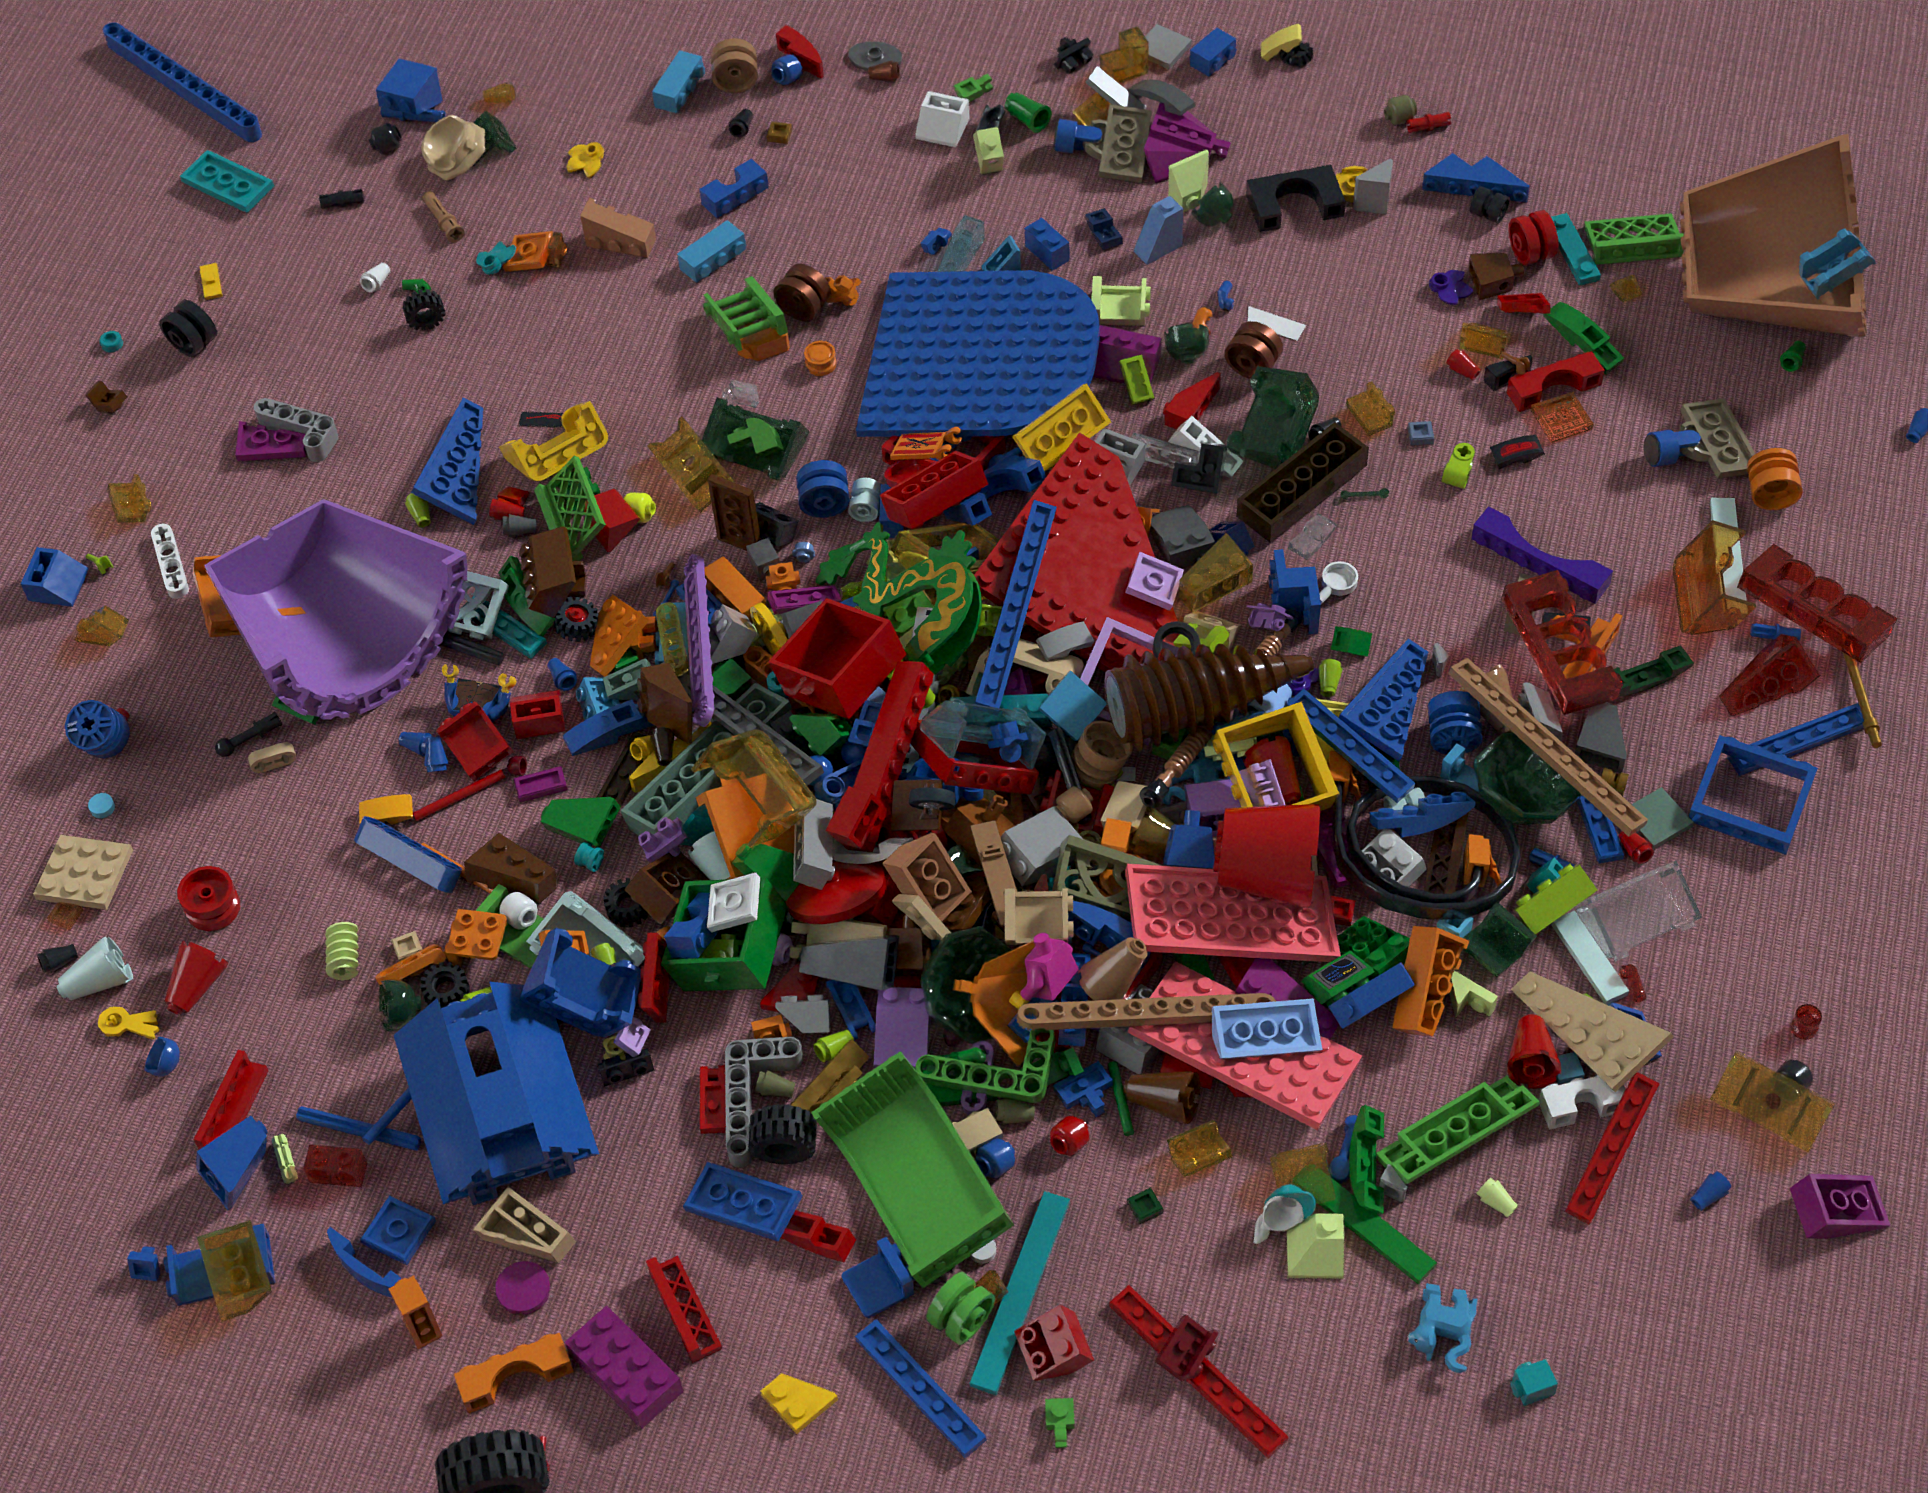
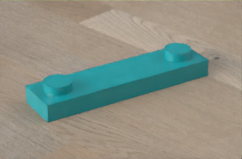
M1568 214L1552 216L1551 218L1558 235V248L1578 285L1581 286L1600 281L1601 274Z

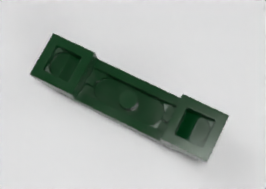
M1680 645L1660 652L1658 659L1621 671L1618 667L1598 674L1597 679L1609 696H1626L1661 685L1691 668L1694 662Z

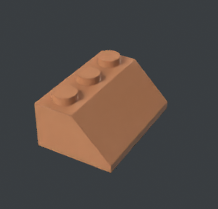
M930 833L899 846L883 862L884 867L900 892L907 895H918L941 922L971 893L970 888L935 833Z

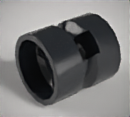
M1480 186L1471 200L1469 211L1480 217L1486 215L1487 220L1499 224L1506 215L1510 204V197L1500 193L1494 195L1493 190Z

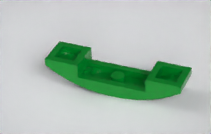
M1363 1105L1358 1113L1351 1138L1349 1155L1350 1179L1359 1206L1381 1215L1384 1214V1188L1376 1185V1141L1384 1138V1113Z

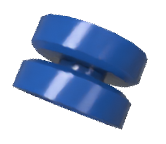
M818 460L804 465L798 471L796 476L798 503L800 509L805 514L817 518H827L842 513L848 507L850 501L847 487L848 479L846 469L841 464L829 460Z

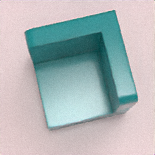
M1553 857L1531 874L1526 885L1535 894L1539 891L1537 886L1547 879L1553 881L1560 876L1558 871L1563 866Z

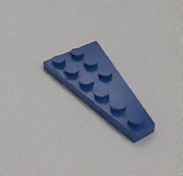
M463 397L411 493L474 525L477 519L476 505L478 503L477 487L479 485V452L481 448L480 436L483 424V407Z
M1409 638L1338 717L1359 736L1398 762H1400L1403 756L1404 745L1407 740V733L1428 656L1427 650Z

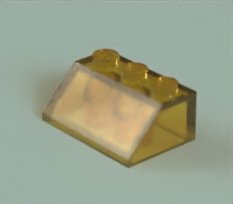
M251 1220L197 1237L221 1322L249 1313L272 1293Z

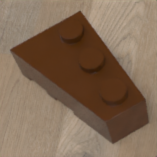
M500 833L496 834L464 861L465 879L469 883H474V881L488 885L489 889H495L500 884L507 888L510 894L514 892L523 893L538 904L556 890V870Z

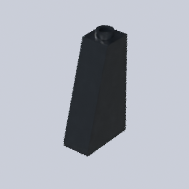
M899 935L821 942L803 946L798 957L800 964L799 972L877 990L894 987Z

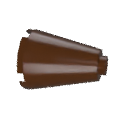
M1183 1071L1133 1074L1130 1079H1126L1124 1094L1127 1095L1129 1101L1180 1124H1190L1194 1119L1199 1104L1194 1103L1195 1094L1200 1095L1201 1090L1198 1073Z

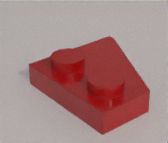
M795 964L761 1000V1009L779 1012L776 1009L775 1003L782 1001V996H797V1000H808L807 995H816L820 977L799 972L800 965Z

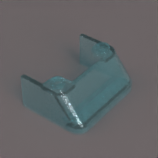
M951 698L950 701H944L925 715L919 726L920 730L949 758H954L960 740L988 744V741L994 740L991 726L1016 720L1019 733L1026 732L1028 740L1017 742L1022 751L1019 760L1028 769L1032 770L1046 736V733L1027 716V712L1020 708L1009 710L964 703L955 698Z

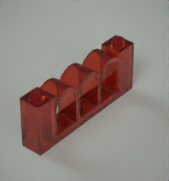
M1775 544L1771 545L1743 570L1737 588L1860 663L1890 636L1898 619L1878 606L1873 609L1870 602L1863 597L1854 594H1844L1842 586L1835 580L1822 576L1815 577L1812 567L1805 562L1793 559L1794 556ZM1780 580H1790L1801 587L1792 592L1777 582ZM1817 597L1827 601L1830 605L1822 610L1806 599ZM1837 615H1848L1855 618L1859 623L1851 628L1835 617Z
M1558 570L1505 585L1501 601L1563 715L1618 699L1623 682L1612 666L1606 667L1607 659L1605 653L1594 644H1589L1592 634L1590 626L1579 617H1574L1577 606L1574 598L1567 593L1569 591L1568 582L1565 578H1562ZM1553 607L1560 609L1566 615L1536 625L1530 613ZM1561 634H1570L1577 637L1581 643L1551 652L1545 639ZM1576 661H1586L1592 664L1596 670L1566 679L1559 666Z

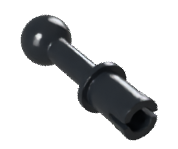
M274 711L257 722L255 720L252 721L253 727L231 739H219L215 744L216 753L221 757H227L234 752L235 747L257 735L263 738L267 732L283 725L281 720H279L278 714Z

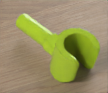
M91 554L86 555V559L94 562L101 574L106 573L105 569L114 567L108 556L98 558Z

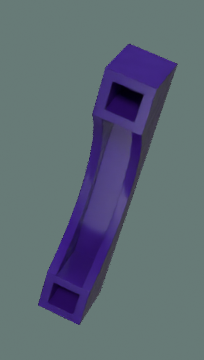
M1489 506L1473 525L1471 539L1479 545L1495 551L1500 556L1516 562L1519 566L1537 573L1540 577L1558 584L1561 588L1579 595L1584 600L1596 604L1610 586L1613 570L1593 560L1564 559L1540 551L1529 544L1517 532L1509 516Z

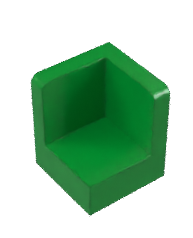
M1335 626L1331 650L1367 657L1373 633Z

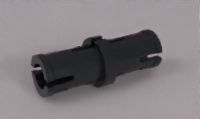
M362 188L351 191L338 190L336 193L319 195L321 209L333 206L346 207L348 204L365 202Z

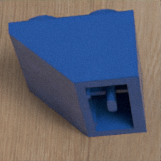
M37 547L21 581V586L28 601L73 607L88 573V567L60 550Z

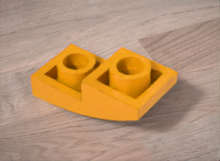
M410 794L391 795L359 802V824L364 816L381 822L387 821L391 825L413 818L412 796Z

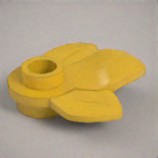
M592 142L588 145L580 144L571 148L568 152L571 158L567 163V171L570 173L583 169L588 178L594 176L600 169L601 160L604 156L602 145L598 142Z

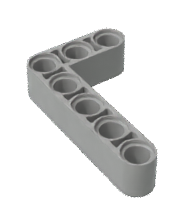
M794 1037L736 1040L727 1045L725 1049L726 1148L732 1166L736 1168L746 1167L751 1163L753 1157L752 1153L748 1150L749 1125L752 1114L751 1073L767 1072V1070L774 1072L798 1069L803 1064L802 1047L798 1039ZM788 1052H795L793 1055H786ZM762 1054H769L766 1057H760ZM738 1055H742V1056H743V1057H741V1058H739V1059H734L735 1056H738ZM738 1078L743 1079L740 1082H734ZM736 1102H744L739 1106L734 1105ZM738 1125L744 1126L741 1129H734ZM738 1149H744L742 1153H734Z

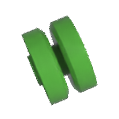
M959 1272L951 1277L934 1297L926 1315L927 1322L938 1330L946 1329V1336L956 1344L962 1345L976 1334L988 1318L995 1302V1295L982 1286L976 1288L975 1280L964 1272Z

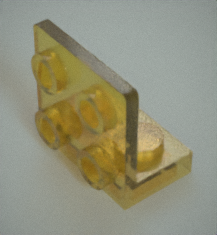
M1327 1142L1273 1154L1270 1157L1277 1188L1287 1184L1295 1185L1301 1188L1302 1191L1310 1192L1314 1196L1316 1204L1334 1200L1336 1195L1326 1160V1155L1329 1153Z

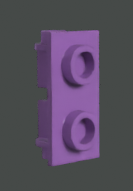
M1258 603L1257 606H1246L1252 610L1248 618V624L1252 628L1279 631L1284 627L1285 619H1293L1292 616L1285 613V608L1278 605L1269 607Z

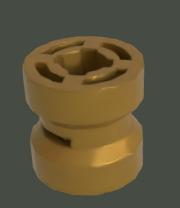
M1604 768L1601 778L1621 796L1624 795L1629 774L1623 772L1617 774L1613 773L1611 769Z

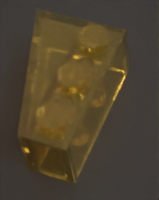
M1226 533L1179 580V598L1191 613H1194L1252 583L1253 564Z

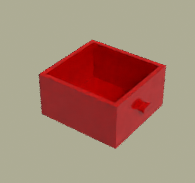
M826 598L768 663L786 696L850 719L891 673L897 661H901L906 656V652L890 620Z

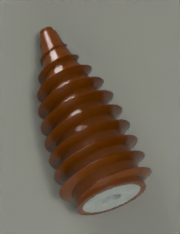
M1199 644L1195 654L1188 647L1181 646L1177 651L1176 657L1169 649L1163 648L1159 653L1158 660L1151 652L1145 651L1142 654L1140 664L1134 656L1128 654L1125 656L1121 668L1114 667L1105 673L1107 707L1114 731L1122 744L1133 742L1137 750L1141 752L1144 739L1150 738L1154 745L1159 747L1162 734L1168 733L1171 739L1177 742L1180 729L1185 728L1190 736L1194 737L1196 725L1201 722L1209 731H1212L1214 718L1218 716L1228 724L1230 723L1231 712L1235 709H1238L1243 716H1246L1247 704L1256 700L1262 706L1263 696L1272 691L1277 694L1278 688L1310 674V671L1314 670V663L1311 656L1280 655L1279 653L1265 655L1260 649L1254 650L1252 655L1242 645H1237L1231 654L1229 649L1223 644H1217L1213 653L1206 645Z

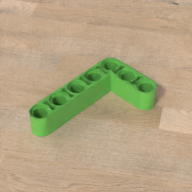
M1041 1028L1032 1031L1031 1029L1022 1071L935 1055L921 1056L916 1062V1071L928 1085L1037 1103L1044 1098L1056 1044L1054 1030ZM1040 1033H1048L1050 1035L1049 1039L1045 1042L1036 1040ZM1036 1058L1045 1060L1041 1067H1033L1031 1065L1032 1061ZM927 1065L935 1066V1070L931 1074H924L922 1070ZM954 1069L961 1071V1075L956 1079L948 1077L949 1072ZM979 1074L987 1076V1080L982 1084L974 1082L975 1077ZM1004 1079L1014 1081L1009 1088L1000 1087V1083ZM1031 1083H1036L1040 1086L1039 1090L1035 1093L1027 1092L1026 1088Z

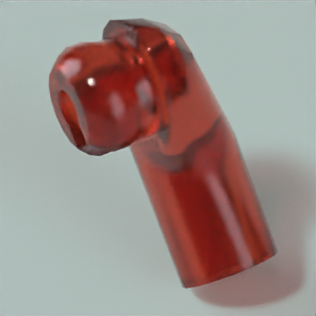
M1633 964L1622 965L1619 968V976L1622 979H1627L1634 1002L1644 1001L1647 997L1637 967Z

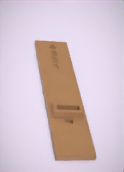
M990 821L971 825L970 829L1000 927L1005 926V889H1015V892H1017L996 822Z

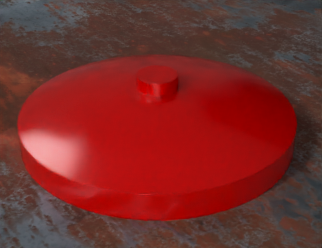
M833 860L832 866L835 867V872L832 880L827 881L822 890L799 883L791 896L785 901L788 912L796 920L808 924H831L856 917L869 910L883 897L887 888L883 869L875 862L853 864Z

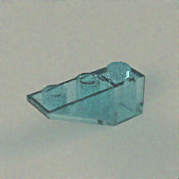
M967 215L963 216L954 230L937 272L965 271L985 240L984 221Z

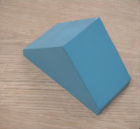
M1009 235L981 266L983 271L1021 270L1020 250L1012 236Z

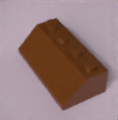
M564 526L532 535L528 542L521 546L519 551L528 609L552 618L556 616L576 584L568 530Z

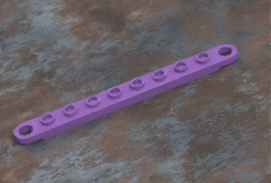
M692 554L687 559L688 563L685 564L683 572L686 576L684 589L692 711L694 712L693 722L705 727L713 716L715 697L712 685L711 643L709 642L707 580L705 579L703 557Z

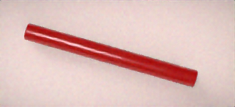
M500 769L413 812V817L417 822L504 779L505 775Z

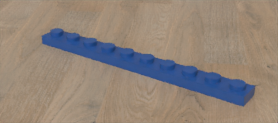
M1033 500L974 707L996 714L1000 709L1056 512V506Z

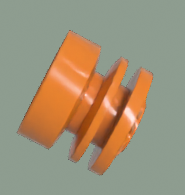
M1770 448L1762 450L1750 458L1747 464V472L1752 500L1756 506L1765 510H1780L1792 506L1802 497L1803 488L1799 476L1798 462L1793 452L1783 448Z

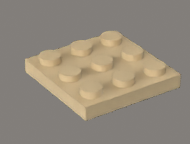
M60 835L33 893L35 899L107 910L133 852L131 844Z

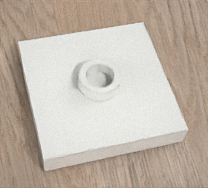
M757 873L711 885L707 928L711 932L757 920L760 876Z

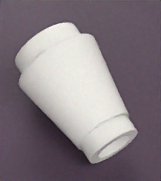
M380 263L363 273L360 279L362 288L367 292L378 291L390 273L389 266L385 263Z

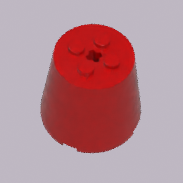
M1319 804L1225 808L1223 821L1218 820L1213 872H1218L1217 885L1310 908L1315 871H1311V855L1317 856L1320 823Z

